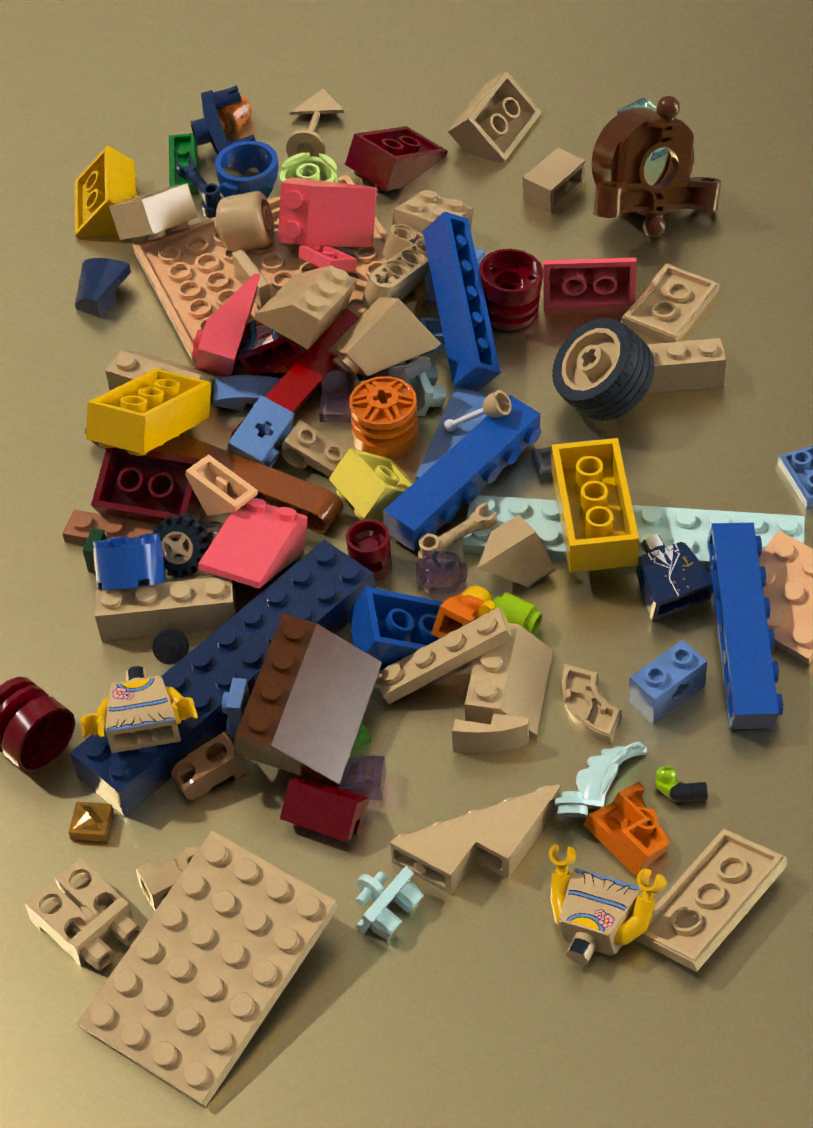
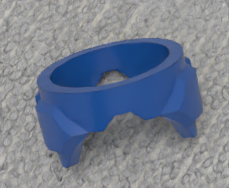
M241 141L225 147L220 151L215 160L219 190L224 198L260 191L268 199L277 180L279 170L277 153L271 146L259 141ZM231 167L243 174L249 168H256L261 173L251 177H236L226 173L223 169Z

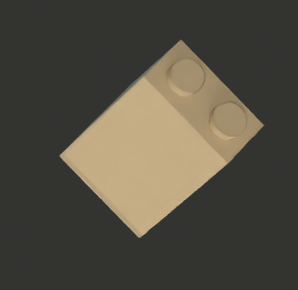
M379 297L329 351L335 357L332 360L334 364L344 373L349 371L353 375L369 376L436 349L441 343L399 298Z

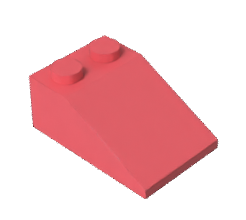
M294 177L281 182L278 242L306 246L373 247L377 187Z
M254 273L207 319L204 330H197L191 356L196 358L195 369L220 377L232 376L237 353L256 299L260 274Z
M252 498L238 510L231 512L198 563V570L255 588H261L304 553L308 516L298 514L292 508H278L266 504V501L262 499Z

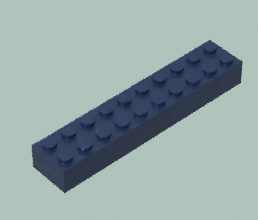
M323 540L161 676L165 687H173L184 698L190 697L194 701L198 718L190 717L186 720H181V724H177L181 737L180 742L111 753L106 732L104 731L105 737H98V735L92 734L70 752L77 777L127 817L172 778L171 771L179 761L226 730L228 716L222 713L223 694L230 691L232 678L247 679L251 695L282 613L317 623L336 635L350 623L348 612L365 587L375 588L374 573L326 540Z

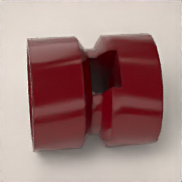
M364 519L353 523L346 533L348 556L373 572L375 582L385 579L392 569L388 528L382 522L373 519Z

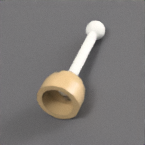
M497 390L490 393L484 399L483 408L455 420L447 419L444 422V429L452 432L456 429V426L485 413L491 418H501L511 412V401L504 391Z

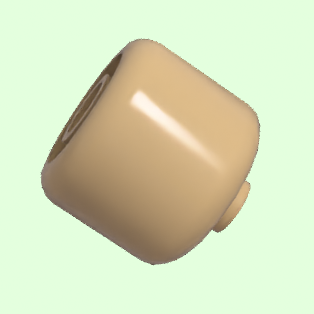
M253 191L228 196L218 202L216 219L214 220L215 231L229 251L236 252L238 250L247 251L262 248L273 242L275 232L274 219L270 204L263 193Z

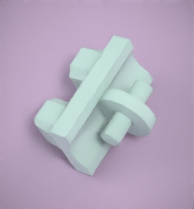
M432 365L433 368L409 380H404L412 386L416 393L417 416H426L429 407H442L447 393L444 386H435L438 379V371L435 365Z
M405 866L386 889L382 885L388 877L383 872L379 871L374 878L367 874H362L356 880L357 887L361 893L355 900L361 906H365L369 900L374 903L364 913L356 928L363 934L370 928L373 932L387 940L402 922L401 919L387 908L390 903L394 901L409 914L424 896L418 887L410 881L414 872Z

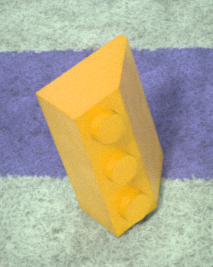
M109 145L101 151L75 180V236L79 239L118 234L109 206L137 196L135 161Z

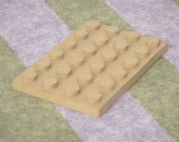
M212 830L77 1021V1025L206 1108L339 908V905L331 897Z

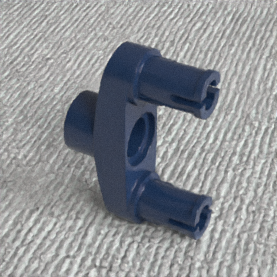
M237 85L216 92L210 90L201 93L204 118L190 121L197 146L211 142L214 151L218 155L221 150L233 143L255 141L254 135H250L230 142L229 139H226L217 113L220 108L242 103Z

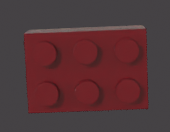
M117 447L106 448L91 506L99 514L160 524V522L176 514L181 516L187 513L191 514L190 518L199 517L202 506L185 473L187 469L201 459L156 451H149L146 455L135 456L127 453L125 449Z

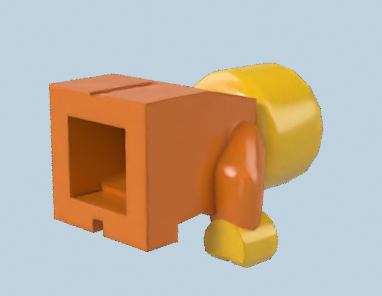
M475 585L466 588L460 595L449 597L439 608L437 620L434 623L431 634L442 638L450 632L478 619L480 616L493 611L496 605L493 602L492 596L485 588Z

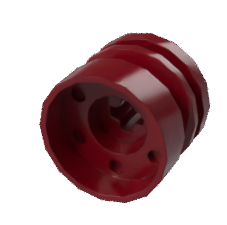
M499 249L487 254L481 260L479 272L491 327L510 331L519 330L531 325L537 318L544 272L541 263L533 255L523 250Z
M16 677L7 680L0 685V752H3L9 760L24 772L35 773L47 768L67 748L75 729L74 714L56 699L49 697L42 688L38 687L29 678Z

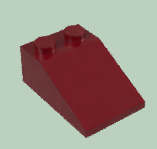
M407 126L354 134L345 165L354 170L356 176L375 183L377 189L389 192L392 189L403 188L443 159L447 155L448 150Z

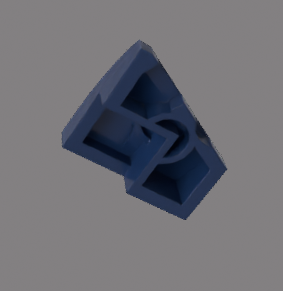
M108 258L86 259L82 263L75 300L76 310L101 318L117 300L115 290L131 273L130 264Z

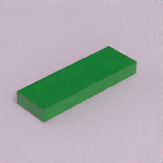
M193 133L170 135V187L188 183L191 195L199 194V191L190 180L178 175L176 162L183 167L189 166L188 157L194 160L198 172V146Z

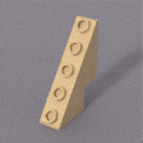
M558 784L542 786L535 792L520 797H509L499 804L484 809H473L463 816L448 821H437L430 827L412 833H401L390 842L392 863L401 868L407 866L417 877L451 895L454 894L476 862L509 879L558 811V807L554 806V799L561 798V786Z

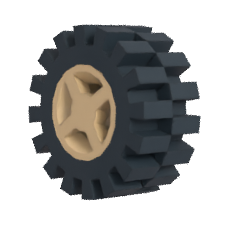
M187 513L181 516L176 514L160 522L153 529L155 533H159V539L162 542L164 568L168 570V576L173 577L178 574V578H182L198 571V563L211 545L210 540L214 538L212 533L207 534L205 531L209 526L206 523L203 525L199 523L201 518L197 516L190 518L191 514Z

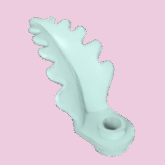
M635 742L626 747L615 746L613 749L605 748L601 751V756L589 757L587 761L589 767L580 770L576 777L578 791H564L561 798L554 799V806L558 807V816L582 818L587 817L590 810L601 809L604 805L606 793L618 772V767L628 758L646 755V745Z

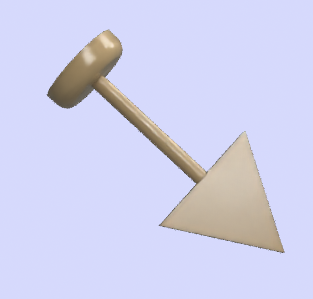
M324 88L290 111V115L313 114L308 129L297 130L290 135L286 143V152L289 158L296 154L310 152V157H319V153L325 154L323 138L315 132L320 114L344 113V111Z

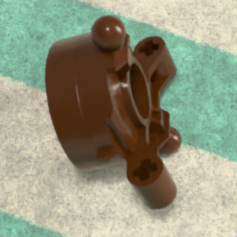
M673 96L662 97L657 103V111L638 107L625 110L616 115L601 131L592 154V174L596 184L593 214L603 218H618L627 212H636L648 216L644 220L643 231L651 238L660 237L665 232L666 222L663 219V215L671 213L672 209H694L703 212H714L718 209L721 180L711 177H690L695 162L694 134L682 120L675 118L680 111V103ZM666 147L667 157L665 166L657 181L651 186L644 177L646 160L656 149Z

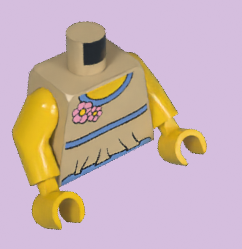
M134 666L126 671V681L116 682L110 686L109 697L102 700L95 713L87 714L80 718L82 738H86L90 734L105 737V731L111 753L180 742L181 737L177 724H181V720H186L190 717L197 719L198 715L192 698H184L175 688L165 687L162 677L158 675L148 677L146 668Z
M554 844L550 848L549 858L553 864L557 865L556 871L552 872L550 899L554 921L561 928L564 940L571 943L566 954L571 961L580 965H587L594 951L610 956L615 955L622 945L629 944L647 931L656 904V900L653 898L654 894L660 893L666 887V879L663 875L657 874L654 884L650 887L648 881L651 876V869L647 868L642 869L638 873V886L578 868H574L572 873L568 872V866L575 862V850L568 846L567 858L561 862L558 859L559 846Z

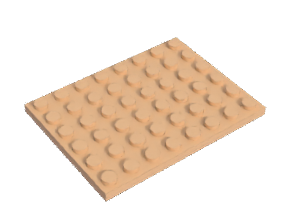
M348 174L338 177L339 183L355 185ZM280 196L268 200L275 227L273 242L266 247L244 251L269 283L271 298L295 274L318 269L311 267L309 262L299 258V246L303 245L278 242ZM376 216L373 247L330 246L356 258V271L346 272L349 276L368 282L371 272L388 261L382 253L388 234ZM216 217L189 225L184 229L168 232L165 236L156 239H146L133 244L134 253L193 363L196 362V358L191 356L197 330H204L207 319L242 286L235 276L232 253L234 252L229 251L224 246L220 236L215 231L214 220ZM254 302L248 323L255 320V314L260 310L256 302Z

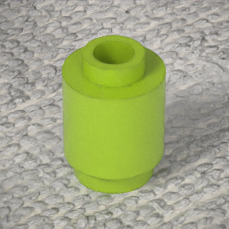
M508 592L504 593L502 597L496 596L493 600L496 605L493 610L500 607L506 615L508 623L519 624L531 634H536L543 619V613L537 610L536 605Z

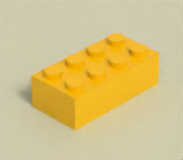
M155 368L87 402L86 439L98 442L104 448L117 447L127 450V453L131 455H146L152 449L164 445L165 442L180 436L181 433L195 428L201 422L209 419L211 382Z
M618 438L551 445V472L569 572L638 566L639 535Z

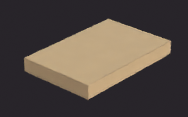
M665 264L622 316V323L630 329L666 343L680 342L719 292V283Z

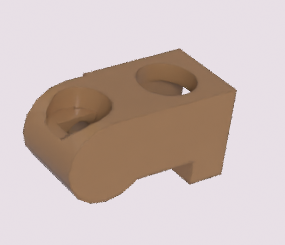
M223 732L179 761L173 767L171 777L187 799L195 800L206 795L212 787L233 776L236 780L248 773L241 756L234 755V745Z

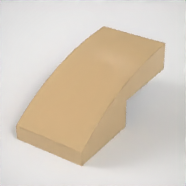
M493 713L491 724L455 719L452 728L453 752L478 754L504 752L527 746L530 740L529 718Z

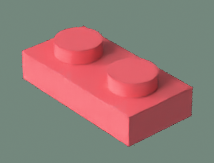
M299 246V258L309 262L311 267L322 268L331 265L345 272L356 271L357 259L330 246Z

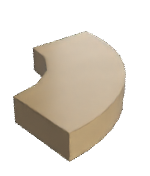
M565 664L561 678L563 703L569 716L585 733L611 745L622 718V709L609 704L601 695L598 688L599 673Z

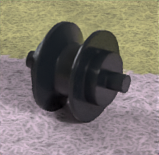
M166 629L160 632L152 644L153 654L157 660L168 665L178 663L187 655L189 649L187 637L177 629Z

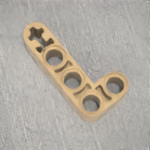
M394 224L390 227L382 252L384 258L388 261L371 272L362 297L364 307L368 309L379 297L399 298L401 300L425 282V276L429 272L430 267L423 234L404 224Z

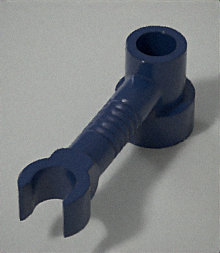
M188 157L189 166L183 167L176 162L178 175L190 180L202 194L203 200L201 205L203 215L210 219L216 217L218 202L223 199L220 196L219 186L214 183L207 184L197 172L192 158Z

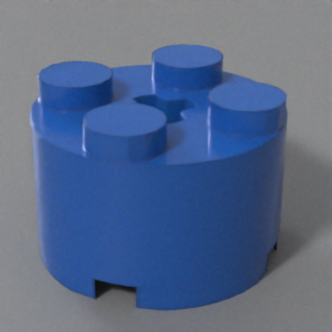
M159 533L143 534L133 538H128V536L110 537L107 540L93 542L97 589L135 588L145 584V581H149V585L166 582L162 542L159 539Z

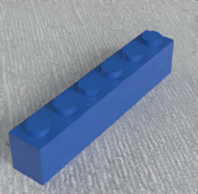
M444 211L423 230L424 242L453 386L479 391L497 377L501 371L469 220Z
M508 396L511 401V412L501 418L486 416L383 510L384 524L389 530V535L415 552L420 547L419 540L423 535H435L442 525L450 523L457 515V512L466 503H471L487 483H493L504 467L508 464H513L528 445H533L538 440L541 434V413L515 397Z
M754 522L712 523L707 545L729 729H773L778 716L783 714V698L781 694H776L775 683L779 679V667L777 661H772L771 656L775 639L773 629H768L767 619L770 617V601L768 597L763 596L762 587L766 585V570L764 566L759 565L758 557L762 554L761 536L755 535Z

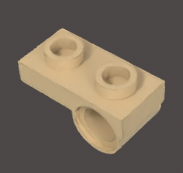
M301 420L297 422L281 447L283 459L292 467L303 469L308 464L328 477L331 476L348 451L347 448Z

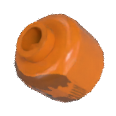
M241 96L242 103L218 109L217 113L223 130L227 134H236L251 121L252 108L248 100Z

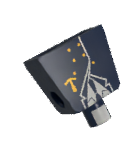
M658 534L651 535L642 541L641 545L646 554L639 558L636 574L651 620L711 599L713 593L711 575L686 543L678 542L666 547Z

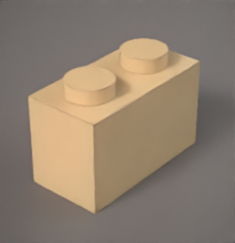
M556 148L551 154L544 157L536 167L524 175L522 180L523 200L552 213L585 183V160L560 148Z

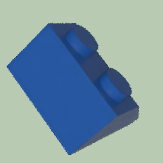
M365 587L348 612L353 645L381 661L382 666L380 670L388 665L440 639L432 635L431 632L437 620L439 608L444 602Z

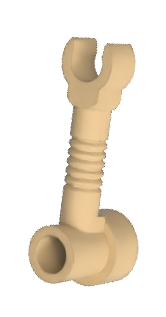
M482 503L477 506L469 519L456 526V528L454 527L439 537L434 534L423 535L419 540L420 550L418 552L421 567L427 572L441 570L446 564V554L444 553L446 548L475 530L491 528L496 525L498 521L497 513H493L488 517H482L489 512L488 503ZM434 551L439 552L437 554V560L441 565L439 569L436 567L432 559V554Z

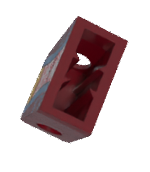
M253 320L246 326L237 357L250 375L259 376L304 358V349L298 343L259 321Z

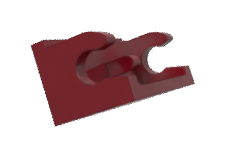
M300 776L289 780L280 819L335 839L349 842L353 833H359L370 798Z

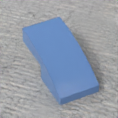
M234 375L215 378L213 382L212 405L243 411L246 403L255 404L261 395L265 397L280 379L258 375Z

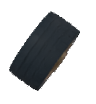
M597 318L588 321L586 324L584 323L566 338L556 354L552 369V380L555 389L568 404L593 420L609 421L628 413L642 400L653 380L655 362L650 348L628 326L615 319Z

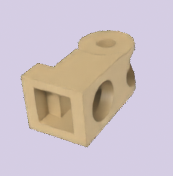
M192 846L185 848L176 859H172L153 868L150 861L136 867L139 885L154 911H156L200 847Z

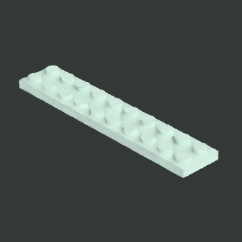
M477 495L469 503L467 519L475 512L478 505L488 503L489 512L482 517H488L493 513H497L498 521L491 528L475 530L464 536L463 553L482 555L490 532L515 516L520 515L536 531L550 559L567 560L557 500ZM632 505L639 535L638 562L639 558L646 554L641 545L642 541L651 535L658 534L666 547L678 542L686 543L705 569L710 570L707 539L712 523L754 522L755 535L761 536L762 551L778 530L804 543L805 516Z

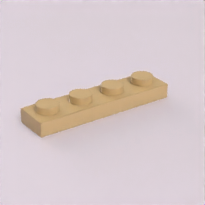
M498 607L380 670L378 679L384 699L391 704L513 639L504 612Z

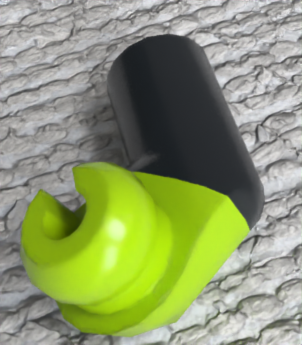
M662 766L656 771L655 785L657 789L672 801L681 803L708 800L706 782L683 783L676 778L675 769L671 766Z

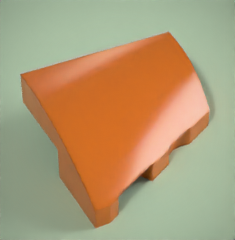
M640 782L618 792L612 803L589 814L583 824L634 876H637L642 869L652 865L670 845L665 831L658 825V816L654 808H647L641 797L645 789Z

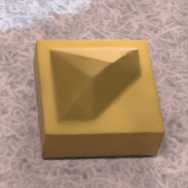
M76 802L68 832L70 839L107 842L114 814L113 805Z

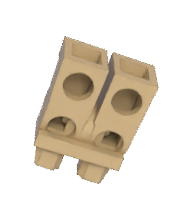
M80 857L55 878L57 886L51 881L25 903L31 922L39 930L46 931L69 955L73 956L74 960L81 967L87 962L101 971L114 957L112 949L107 944L117 937L125 946L131 945L141 931L138 923L132 916L129 903L122 896L120 897ZM81 873V876L70 884L71 879ZM52 898V900L48 904H46L42 909H40L41 904L44 902V900Z

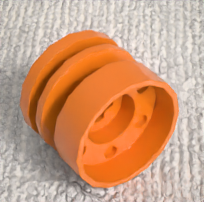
M382 376L365 380L354 388L350 395V413L353 443L356 449L390 458L393 461L405 458L413 452L419 442L416 393L412 386L402 379Z

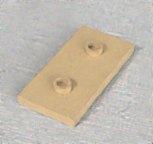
M723 828L655 905L647 931L635 940L697 972L788 866L786 856Z

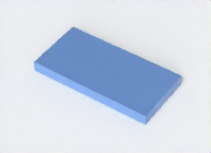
M455 387L417 471L415 481L487 415L485 413L456 426V429L452 432L444 429V422L447 419H458L483 408V401L489 395L488 393Z

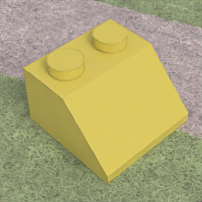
M349 448L329 477V480L337 488L336 493L355 508L354 513L361 520H378L384 523L383 510L413 484L392 459Z

